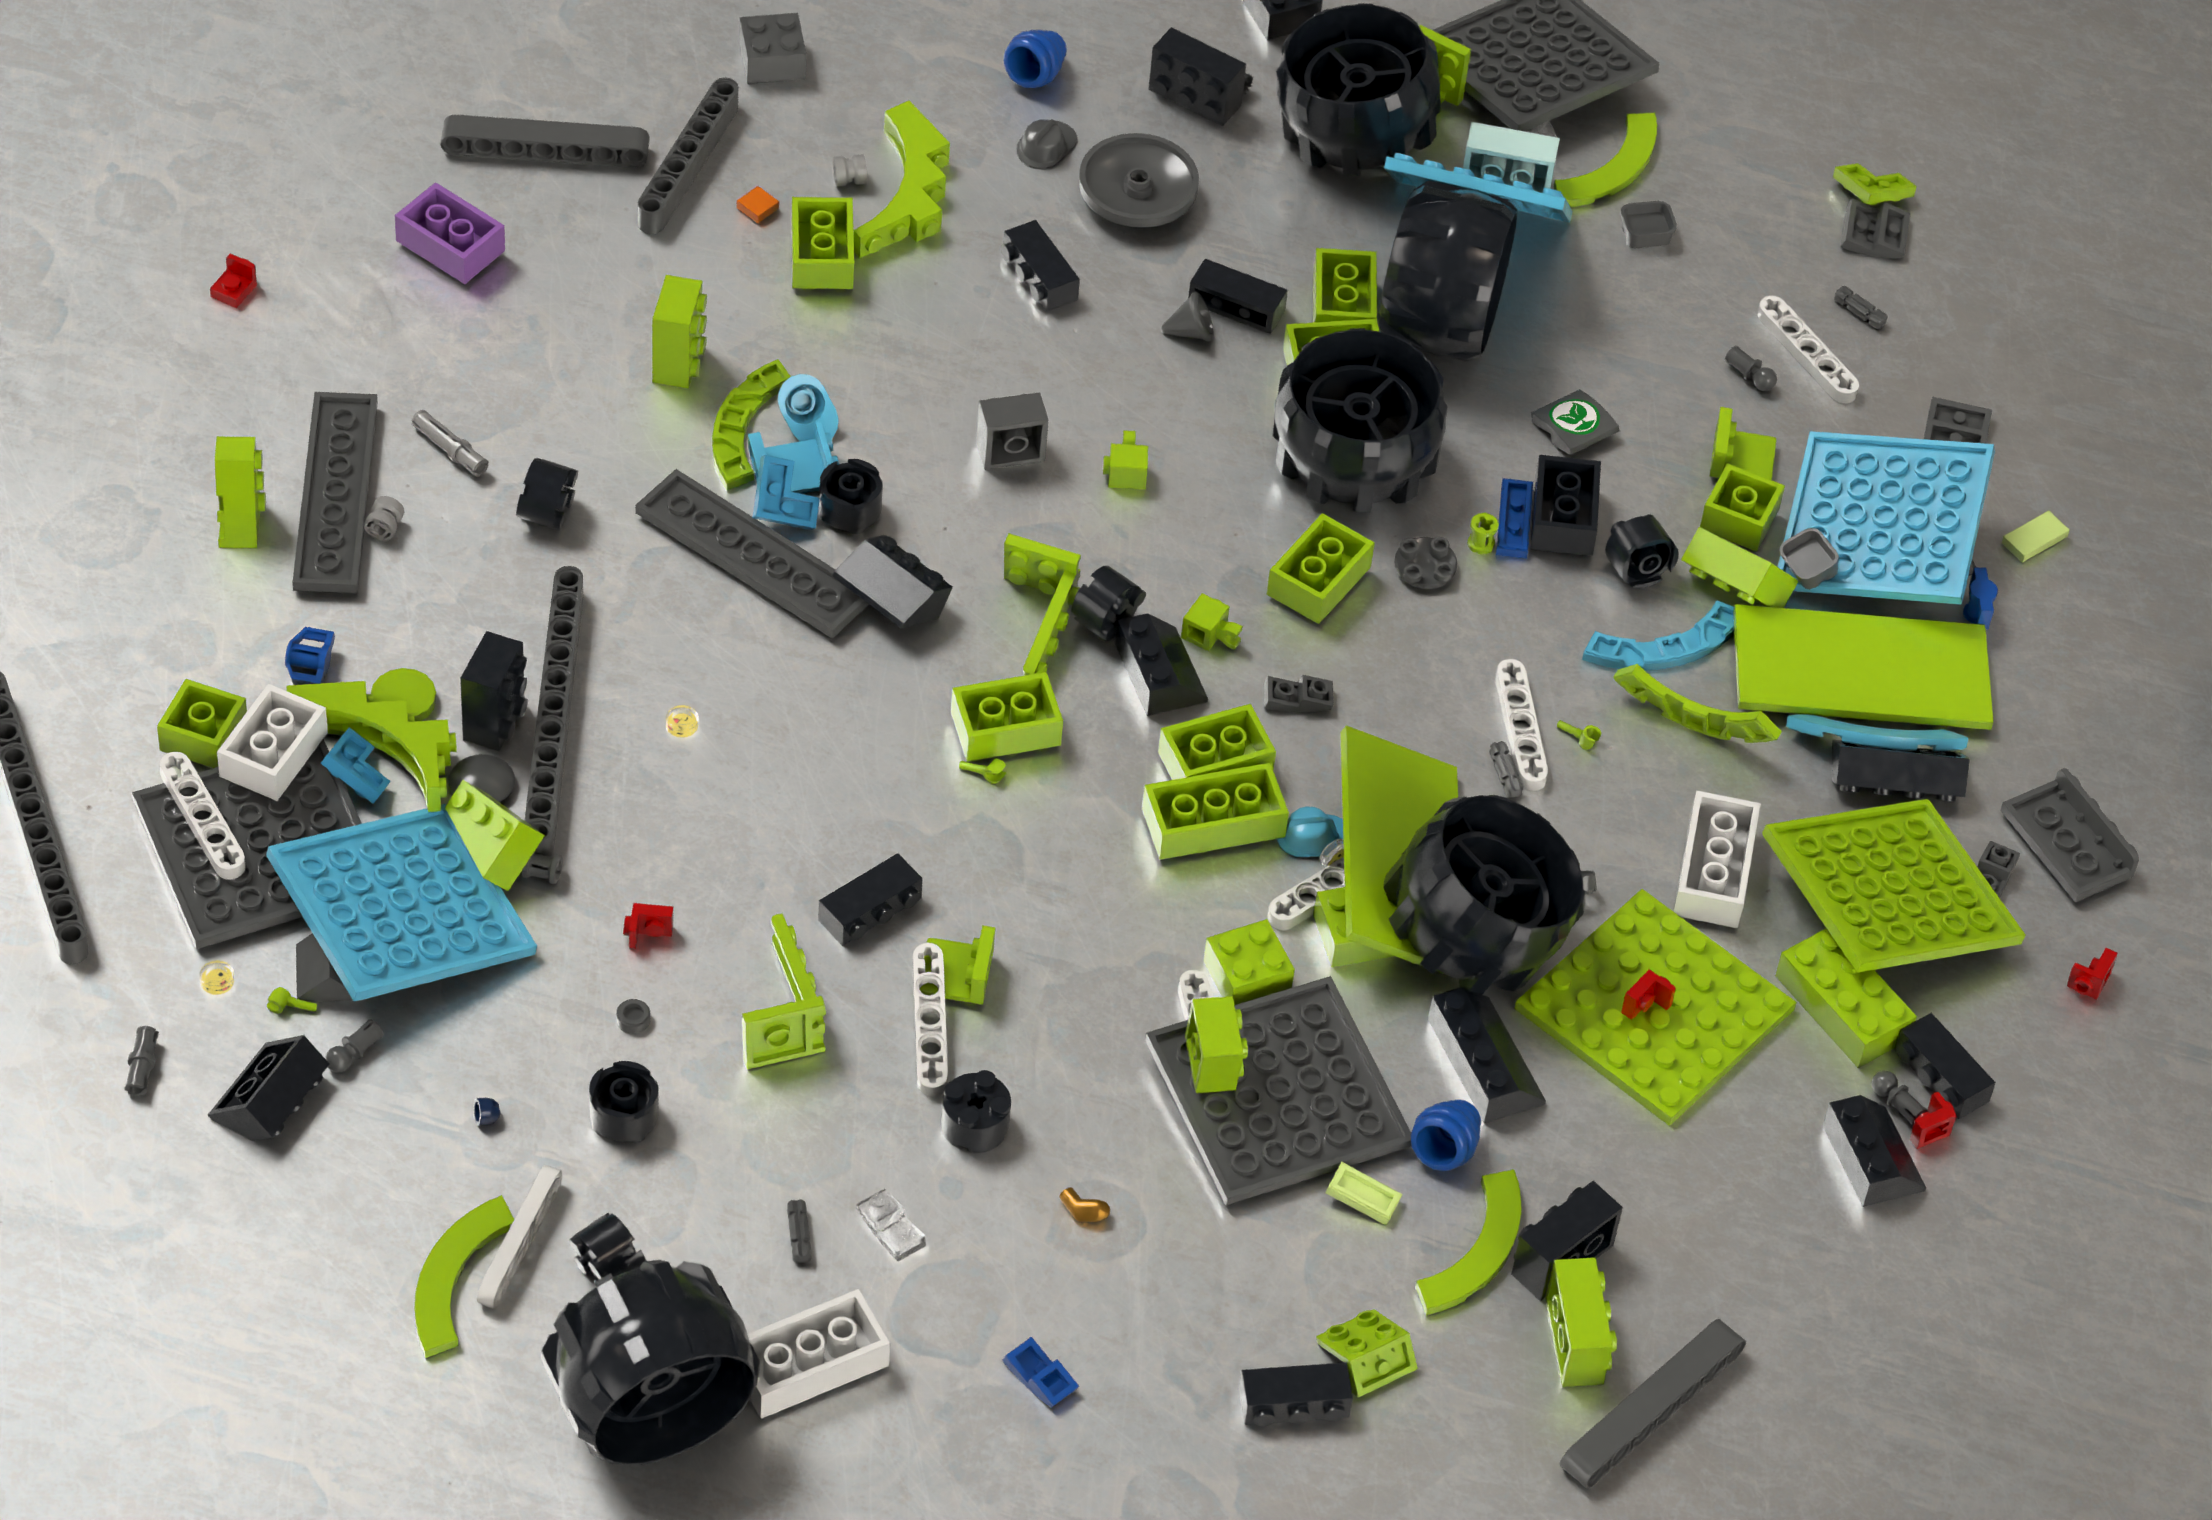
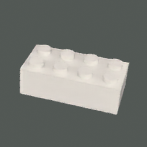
M1696 790L1673 912L1684 918L1738 928L1745 900L1761 803Z
M859 1289L748 1333L750 1343L760 1360L758 1382L750 1400L761 1419L889 1366L890 1342Z

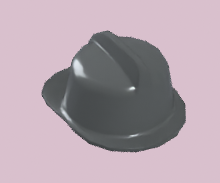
M1053 119L1034 121L1027 126L1024 135L1019 140L1017 155L1026 166L1035 169L1051 167L1059 162L1075 146L1077 134L1068 124Z

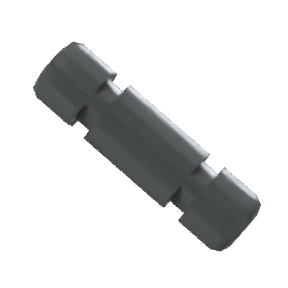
M1842 286L1836 291L1834 297L1836 302L1842 306L1846 304V309L1865 322L1869 320L1868 324L1879 330L1886 324L1887 314L1880 309L1876 311L1874 305L1858 294L1853 295L1854 292L1848 287Z
M1503 741L1494 742L1490 745L1489 753L1495 762L1494 766L1501 784L1504 785V792L1508 798L1520 797L1524 787L1521 780L1517 778L1519 775L1511 755L1508 754L1510 752L1508 746Z
M802 1199L790 1200L787 1204L793 1261L798 1264L802 1262L808 1263L812 1259V1251L809 1241L810 1234L808 1217L806 1215V1202Z

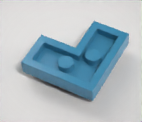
M768 455L761 456L752 518L808 530L816 529L820 498L790 492L795 461Z
M349 727L321 764L334 777L340 778L352 787L357 795L374 804L391 781L365 762L375 747Z

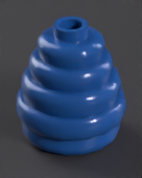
M1030 30L1017 34L1004 52L1003 62L1008 76L1017 85L1024 88L1043 87L1051 83L1062 68L1067 52L1066 43L1054 31Z
M1465 1100L1444 1101L1427 1107L1417 1116L1411 1132V1146L1415 1155L1424 1165L1434 1170L1449 1171L1465 1165L1474 1156L1480 1139L1481 1116L1473 1104Z

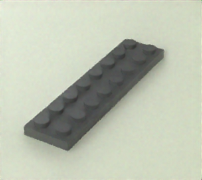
M314 392L292 581L293 591L358 593L378 406L377 394Z
M677 469L635 505L636 514L832 639L869 605L832 576L836 569L757 519L752 518L746 512Z

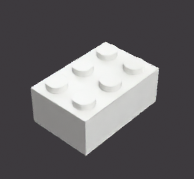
M268 684L217 751L219 777L278 801L328 733L326 707Z

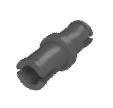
M140 1026L137 1028L134 1049L128 1056L130 1068L125 1091L134 1096H143L147 1093L150 1070L155 1067L156 1058L154 1057V1051L159 1032L153 1027Z

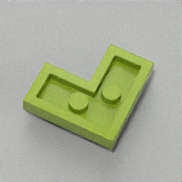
M1859 163L1837 166L1833 173L1835 180L1867 205H1876L1886 201H1900L1904 198L1914 197L1917 187L1900 173L1874 176Z

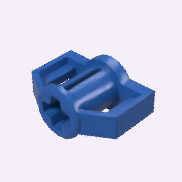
M1974 567L1969 583V603L1965 605L1963 615L1969 622L1985 625V628L1989 629L1994 613L1993 601L1997 597L1998 588L1995 583L1988 579L1987 568Z
M304 627L289 641L285 654V666L294 685L320 684L324 682L325 675L329 669L331 651L335 640L333 631ZM303 639L324 642V645L320 648L299 643ZM291 666L317 670L315 676L292 672Z

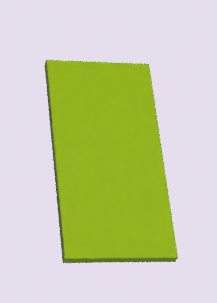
M1735 604L1738 709L1992 729L1994 722L1985 625Z
M1346 725L1340 731L1346 939L1420 965L1419 963L1423 958L1413 948L1408 939L1399 940L1389 921L1391 915L1396 911L1397 905L1388 901L1383 885L1386 874L1407 849L1416 831L1431 819L1445 802L1458 798L1457 767Z

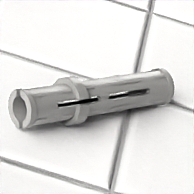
M419 410L413 416L412 426L447 452L449 458L454 463H460L475 477L485 473L489 466V461L475 452L467 440L455 436L426 410Z

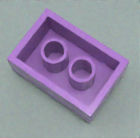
M436 182L395 214L396 241L463 284H466L505 251V225Z

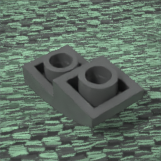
M1302 675L1299 682L1268 676L1264 682L1265 709L1285 712H1319L1331 710L1333 707V681Z
M1990 841L1977 867L2000 898L2015 868L2020 853Z

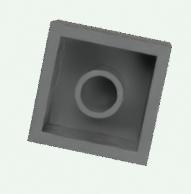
M798 13L740 17L739 45L747 84L806 79V49Z
M1040 392L979 401L976 443L984 470L1045 462L1049 419Z

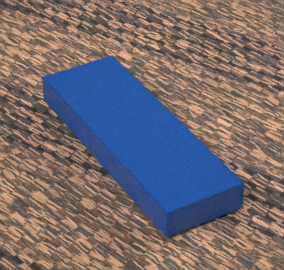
M1502 479L1496 555L1527 559L1533 494L1532 481Z

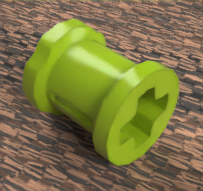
M1478 513L1471 519L1470 527L1472 533L1467 540L1468 548L1478 554L1492 552L1496 542L1494 535L1498 531L1499 526L1495 516L1488 513Z

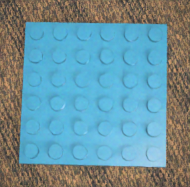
M1395 153L1394 158L1386 157L1384 169L1398 183L1418 187L1429 180L1462 189L1477 190L1487 195L1508 199L1518 211L1570 223L1573 211L1566 198L1561 194V191L1544 188L1543 193L1534 191L1535 189L1531 187V184L1514 181L1513 186L1505 184L1501 177L1484 174L1483 179L1477 178L1471 170L1454 167L1453 172L1447 171L1444 168L1445 166H1442L1443 164L1430 160H1425L1424 165L1417 164L1412 156Z
M1810 431L1784 542L1808 528L1818 529L1838 553V573L1833 578L1822 581L1819 586L1813 589H1805L1798 581L1794 591L1962 605L1995 455L1994 444ZM1780 555L1778 568L1797 580Z
M442 804L441 811L428 812L426 808L268 846L266 854L268 860L354 1002L533 956L536 953L537 944L503 890L482 877L445 809L446 804Z

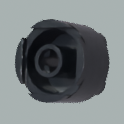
M534 458L523 483L525 488L523 495L520 494L516 516L560 531L566 514L562 511L565 507H571L575 496V490L570 488H573L576 483L578 470L545 459Z
M848 459V463L838 464V461L828 465L820 476L819 514L821 520L835 528L849 531L851 534H861L867 527L874 524L882 511L883 483L877 468L860 459Z
M1654 515L1639 516L1626 522L1618 521L1611 527V536L1606 543L1605 553L1625 583H1629L1631 587L1636 589L1651 587L1663 580L1661 575L1667 569L1671 572L1676 566L1679 557L1678 549Z
M1106 565L1100 567L1091 575L1094 581L1089 587L1083 584L1073 601L1071 613L1076 616L1074 619L1103 640L1109 641L1116 636L1118 620L1133 617L1138 606L1144 601L1146 592L1131 580Z
M632 1061L614 1062L612 1067L598 1070L590 1081L589 1115L592 1128L597 1134L612 1140L630 1141L632 1143L641 1142L646 1134L653 1129L658 1119L659 1089L657 1081L651 1076V1072L639 1063Z
M988 1070L964 1074L947 1083L944 1088L941 1113V1129L947 1141L957 1148L960 1145L969 1148V1152L975 1153L986 1152L999 1146L1004 1140L1010 1123L1011 1096L1007 1087L995 1077L994 1073Z
M609 1212L569 1239L571 1247L577 1254L574 1257L577 1266L583 1274L587 1275L591 1272L595 1276L594 1284L609 1274L616 1277L625 1272L638 1269L643 1262H646L642 1250L640 1249L636 1252L632 1243L635 1239L630 1231L613 1213L609 1215Z

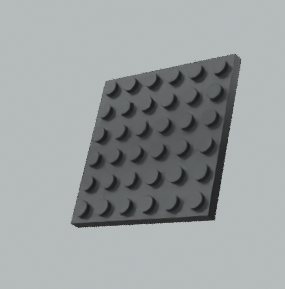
M1500 0L1433 29V31L1471 49L1465 91L1513 130L1525 132L1659 72V62L1582 0Z
M324 739L278 801L219 777V767L198 773L244 853L245 871L236 879H224L216 873L165 783L132 792L133 802L196 950L303 917L266 856L268 846L362 824L343 781L330 774L328 769L321 764L329 753ZM186 787L180 791L181 795L193 796L198 792L193 787ZM202 810L196 812L193 816L198 820H204L212 814ZM213 834L207 840L216 844L222 842L225 837L221 834ZM227 852L224 853V862H228L230 865L235 864L229 860Z
M1331 976L1235 1005V1009L1241 1010L1242 1029L1239 1031L1240 1037L1247 1040L1248 1057L1243 1059L1244 1075L1238 1078L1237 1088L1234 1091L1195 1093L1185 1038L1188 1020L1146 1033L1145 1041L1226 1206L1336 1171L1341 1162L1352 1166L1412 1147L1411 1131Z

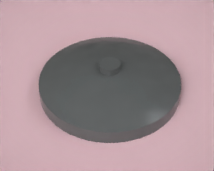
M1128 133L1112 136L1093 146L1084 156L1080 165L1079 188L1085 202L1100 216L1120 225L1154 227L1172 222L1180 218L1191 208L1198 193L1199 174L1193 159L1177 144L1155 135Z

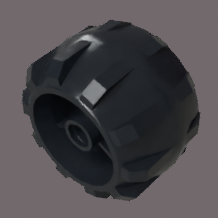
M1366 3L1326 9L1316 13L1295 31L1293 30L1281 46L1282 58L1276 74L1284 139L1300 145L1301 160L1309 165L1321 168L1325 164H1330L1343 168V175L1361 176L1362 170L1384 166L1387 156L1394 158L1395 153L1406 155L1412 148L1422 150L1430 146L1437 136L1436 115L1441 112L1440 73L1435 43L1424 35L1417 22L1403 12Z
M1429 180L1415 188L1410 193L1403 210L1387 267L1379 312L1381 316L1379 322L1381 331L1389 335L1399 336L1409 341L1415 348L1434 355L1448 356L1464 361L1481 357L1485 351L1495 320L1511 256L1518 210L1508 199L1487 195L1477 190L1462 189Z
M1353 328L1334 332L1323 337L1319 336L1304 345L1295 360L1283 369L1275 401V420L1272 436L1278 441L1276 465L1282 475L1292 480L1301 478L1308 485L1307 498L1319 504H1325L1329 499L1350 503L1353 505L1354 512H1371L1373 503L1388 498L1395 504L1406 503L1417 496L1420 478L1422 479L1436 473L1442 440L1446 430L1448 406L1444 401L1442 390L1444 378L1438 368L1409 341L1399 336L1365 330V328ZM1382 425L1396 436L1383 439L1377 427Z
M1479 795L1468 798L1465 796L1453 798L1445 802L1435 815L1416 831L1407 849L1386 874L1383 885L1388 901L1397 905V909L1391 915L1389 921L1399 940L1408 939L1413 948L1423 958L1419 964L1431 974L1439 970L1450 977L1458 979L1460 987H1464L1466 991L1484 994L1493 982L1499 989L1516 991L1525 986L1540 967L1563 946L1571 928L1584 914L1586 903L1580 863L1574 851L1571 850L1563 837L1539 813H1535L1519 803L1498 795Z
M664 1260L646 1261L638 1269L625 1272L616 1277L609 1274L596 1281V1288L588 1292L577 1303L569 1302L559 1313L554 1323L557 1332L549 1335L541 1351V1361L559 1396L564 1414L573 1426L577 1436L585 1441L590 1454L611 1464L644 1465L655 1463L693 1449L706 1442L707 1439L736 1419L745 1409L757 1385L760 1370V1360L750 1343L744 1322L733 1309L723 1287L718 1284L711 1269L702 1264L686 1261L676 1268L671 1267L670 1263Z

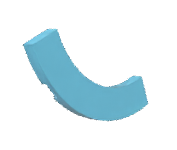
M1717 600L1712 609L1700 621L1695 623L1692 629L1682 634L1678 632L1669 636L1655 638L1652 642H1636L1635 639L1619 638L1595 631L1583 652L1582 660L1614 669L1638 664L1645 671L1673 668L1694 662L1712 653L1734 634V607Z
M1810 714L1789 715L1786 727L1817 737H1823L1825 733H1830L1842 738V742L1888 749L1916 751L1918 745H1927L1933 747L1934 751H1951L1967 748L1968 737L1945 729H1886L1856 725Z

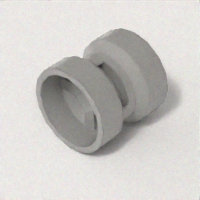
M864 154L854 155L851 160L843 156L833 157V176L836 186H846L852 180L857 185L867 183V168Z
M380 496L376 498L371 508L372 513L368 515L364 523V529L371 537L381 541H388L393 538L397 530V524L401 521L405 512L403 505L398 500L388 496Z

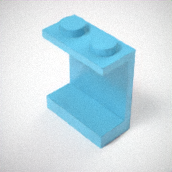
M822 421L815 422L816 439L764 448L760 432L748 434L749 457L756 482L758 481L761 456L768 455L795 461L790 492L803 494L819 491L820 476L823 470L831 463L838 461L837 456H831L830 451H833L832 437L830 433L824 432Z

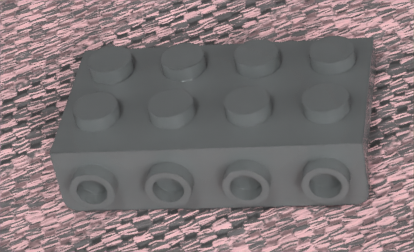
M2063 768L2059 770L2055 780L2002 803L2000 811L2075 903L2134 876L2139 862L2135 847L2125 840L2116 824L2106 817L2097 801L2087 794L2078 778L2073 776L2068 769Z

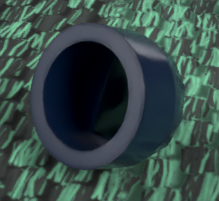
M487 1097L475 1098L474 1118L477 1126L495 1123L501 1115L498 1102Z

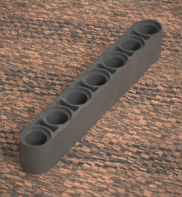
M725 77L719 78L712 83L638 200V228L642 232L656 234L664 229L738 111L739 87L735 80Z
M450 115L444 119L440 145L444 152L461 156L640 167L647 162L650 136L646 130L630 126Z
M1719 1318L1714 1320L1574 1443L1562 1457L1560 1466L1585 1488H1591L1729 1366L1743 1351L1746 1340Z

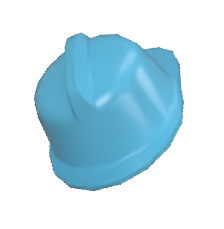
M797 374L783 382L778 392L777 401L780 411L793 435L799 441L816 439L815 422L822 421L824 432L830 433L833 438L838 429L839 418L821 382L809 374Z
M1306 806L1299 808L1288 818L1286 837L1278 838V844L1284 852L1294 857H1333L1340 850L1344 849L1343 819L1335 815L1325 814L1316 807Z

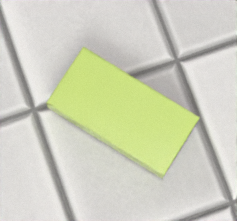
M2048 510L2003 536L2002 544L2023 563L2067 538L2070 529Z
M1343 1162L1339 1165L1325 1192L1384 1225H1387L1402 1196L1396 1190Z

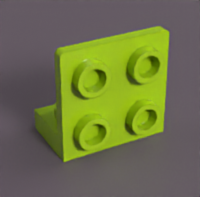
M1720 407L1709 476L1720 478L1728 463L1772 480L1777 439L1771 436L1736 431L1737 422L1731 421L1733 409Z
M982 925L980 939L973 938L972 944L937 938L927 939V943H934L939 946L943 953L945 999L983 1005L994 953L996 927ZM927 955L924 956L925 972H931L932 960L931 956ZM932 983L923 984L919 988L923 994L929 996L934 995L939 990Z
M1376 1310L1363 1311L1355 1318L1343 1324L1333 1325L1326 1332L1316 1336L1318 1345L1344 1363L1347 1362L1351 1390L1358 1398L1418 1369L1410 1333Z

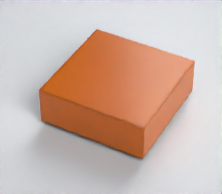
M757 186L737 200L736 208L756 223H760L779 209V201Z

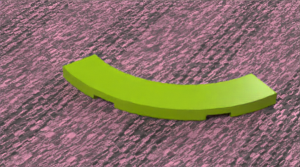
M1655 113L1627 114L1625 120L1626 139L1619 152L1608 163L1595 171L1574 178L1555 180L1554 190L1562 192L1561 194L1566 198L1570 207H1577L1594 203L1595 199L1606 195L1612 196L1625 189L1636 180L1650 161L1657 136Z
M779 359L765 364L747 376V380L731 390L717 413L712 434V453L717 474L726 491L754 480V471L745 454L744 437L747 427L757 410L765 402L777 395L783 382L791 377Z
M1638 664L1618 669L1613 676L1614 680L1643 704L1647 700L1663 710L1662 716L1693 731L1723 740H1730L1731 737L1742 738L1745 743L1774 741L1782 733L1761 710L1755 712H1730L1699 704L1667 688Z
M1514 1169L1482 1176L1480 1183L1485 1197L1486 1217L1482 1231L1472 1248L1462 1259L1446 1270L1433 1276L1416 1280L1415 1288L1426 1316L1447 1310L1466 1301L1468 1296L1474 1294L1479 1289L1485 1288L1507 1262L1518 1235L1521 1219V1194Z
M502 1195L481 1204L457 1220L441 1236L425 1260L416 1287L414 1305L416 1331L425 1358L459 1346L451 1319L452 1292L465 1267V1263L476 1250L479 1251L489 1242L509 1231L514 1217Z

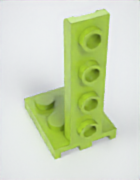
M1420 25L1419 27L1424 35L1435 43L1437 50L1441 104L1445 100L1458 106L1464 97L1471 49Z
M1008 533L1004 542V579L1010 580L1016 585H1026L1039 589L1046 594H1054L1023 666L1024 675L1047 672L1048 656L1053 657L1055 655L1059 638L1056 637L1059 630L1064 631L1069 620V613L1067 611L1069 606H1072L1080 589L1078 587L1080 569L1078 568L1081 555Z
M783 913L776 914L771 918V925L775 932L772 935V945L795 1002L742 1014L743 1061L747 1070L826 1052L823 1034L825 1033L823 1016L826 1015L824 1000L822 996H816L815 994L816 984L812 972H806L804 951L802 948L797 949L793 925H787Z

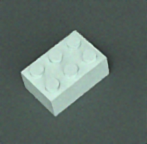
M1472 122L1463 168L1471 170L1477 178L1483 179L1484 174L1501 177L1507 185L1513 186L1514 181L1531 184V187L1535 189L1534 191L1543 193L1544 188H1551L1560 138Z

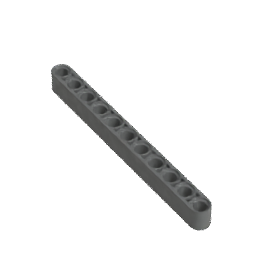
M574 566L561 567L554 575L524 821L544 835L535 852L547 856H552L554 852L583 606V573Z
M0 672V772L57 954L64 963L78 964L83 962L89 953L86 928L6 677Z

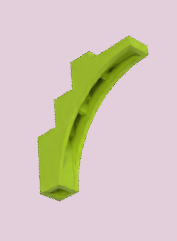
M910 100L885 111L884 133L896 148L903 165L904 177L898 192L888 206L872 220L854 230V253L859 258L875 253L881 248L896 241H901L909 235L915 242H918L941 231L942 209L936 202L945 197L946 175L940 169L949 164L950 142Z
M366 681L286 686L287 692L326 707L327 734L342 736L350 727L375 748L386 752L400 762L416 779L424 794L428 812L441 811V798L447 797L446 777L439 778V775H445V766H451L450 752H457L456 733H449L448 719L415 721L414 713L407 712V700L373 702V694H366Z

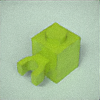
M1123 430L1122 444L1111 443L1110 456L1103 457V474L1108 475L1109 488L1146 490L1148 445H1135L1136 431Z
M1201 593L1183 617L1181 638L1207 651L1219 639L1227 647L1235 650L1241 642V637H1238V635L1241 633L1243 626L1234 622H1228L1230 606Z

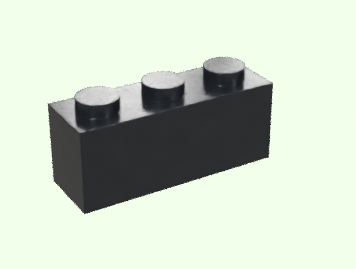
M1037 220L1004 231L1003 245H1001L1004 259L1007 262L1010 261L1016 270L1019 280L1026 283L1033 299L1036 302L1039 301L1046 312L1078 300L1080 278Z
M1204 259L1190 281L1188 298L1193 292H1197L1202 296L1208 311L1271 334L1285 312L1288 289Z
M897 853L820 899L818 921L844 946L852 940L862 938L868 930L878 924H885L893 915L903 909L916 905L922 898L923 878Z
M1932 1013L1900 1030L1895 1046L1899 1058L1909 1064L1925 1086H1929L1934 1093L1939 1092L1945 1101L1952 1104L1958 1119L1990 1102L1996 1082Z
M1347 1362L1241 1370L1239 1394L1244 1425L1256 1424L1258 1426H1267L1279 1422L1299 1424L1308 1420L1326 1419L1328 1421H1337L1350 1417L1353 1396Z

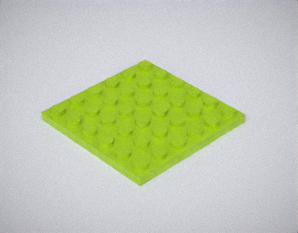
M1929 799L1766 824L1762 835L1857 973L2020 945L2026 936Z
M1641 889L1516 1000L1514 1009L1670 1126L1795 1010L1797 1002L1644 889ZM1649 969L1657 975L1665 977L1675 986L1676 991L1673 1003L1668 1010L1653 1002L1646 1012L1640 1011L1632 1020L1621 1013L1625 993Z

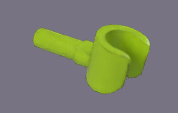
M1561 720L1557 723V728L1578 738L1580 747L1585 750L1593 748L1595 741H1599L1601 737L1600 729L1593 725L1586 726L1582 730Z
M994 759L988 766L960 761L959 769L982 774L991 784L1000 782L1007 774L1005 771H1002L1006 764L1000 759Z
M283 987L274 989L268 997L267 1008L277 1014L282 1013L286 1005L316 1012V1003L291 997L289 991Z

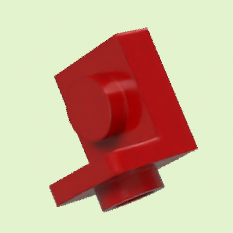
M230 253L226 257L227 270L211 286L210 297L237 308L257 286L255 264L249 260Z
M633 903L631 916H625L623 936H629V948L636 949L638 934H646L652 937H672L673 906Z
M2105 948L2100 959L2096 957L2092 959L2089 968L2074 963L2067 986L2082 995H2087L2097 1000L2112 974L2118 953Z
M1649 969L1625 993L1621 1013L1632 1020L1640 1011L1646 1012L1653 1002L1668 1010L1672 1006L1676 988L1665 977L1659 976Z
M1939 1092L1931 1095L1927 1109L1928 1112L1921 1114L1914 1121L1909 1140L1916 1149L1951 1135L1956 1118L1955 1110L1952 1104L1945 1101Z

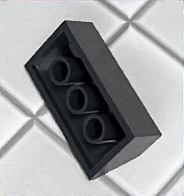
M1832 740V781L1836 785H1840V790L1859 792L1860 787L1873 788V794L1892 795V790L1905 791V797L1919 799L1924 798V793L1937 794V800L1956 802V796L1965 797L1970 759L1961 752L1934 751L1933 749L1917 748L1916 751L1888 749L1842 742V740Z
M1464 987L1432 996L1428 1021L1475 1108L1478 1110L1483 1123L1545 1105L1546 1100L1489 997L1466 991Z

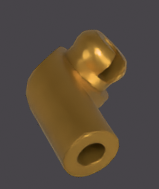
M1072 1187L1062 1191L1059 1196L1075 1220L1079 1222H1099L1105 1220L1110 1214V1207L1105 1201L1081 1199Z

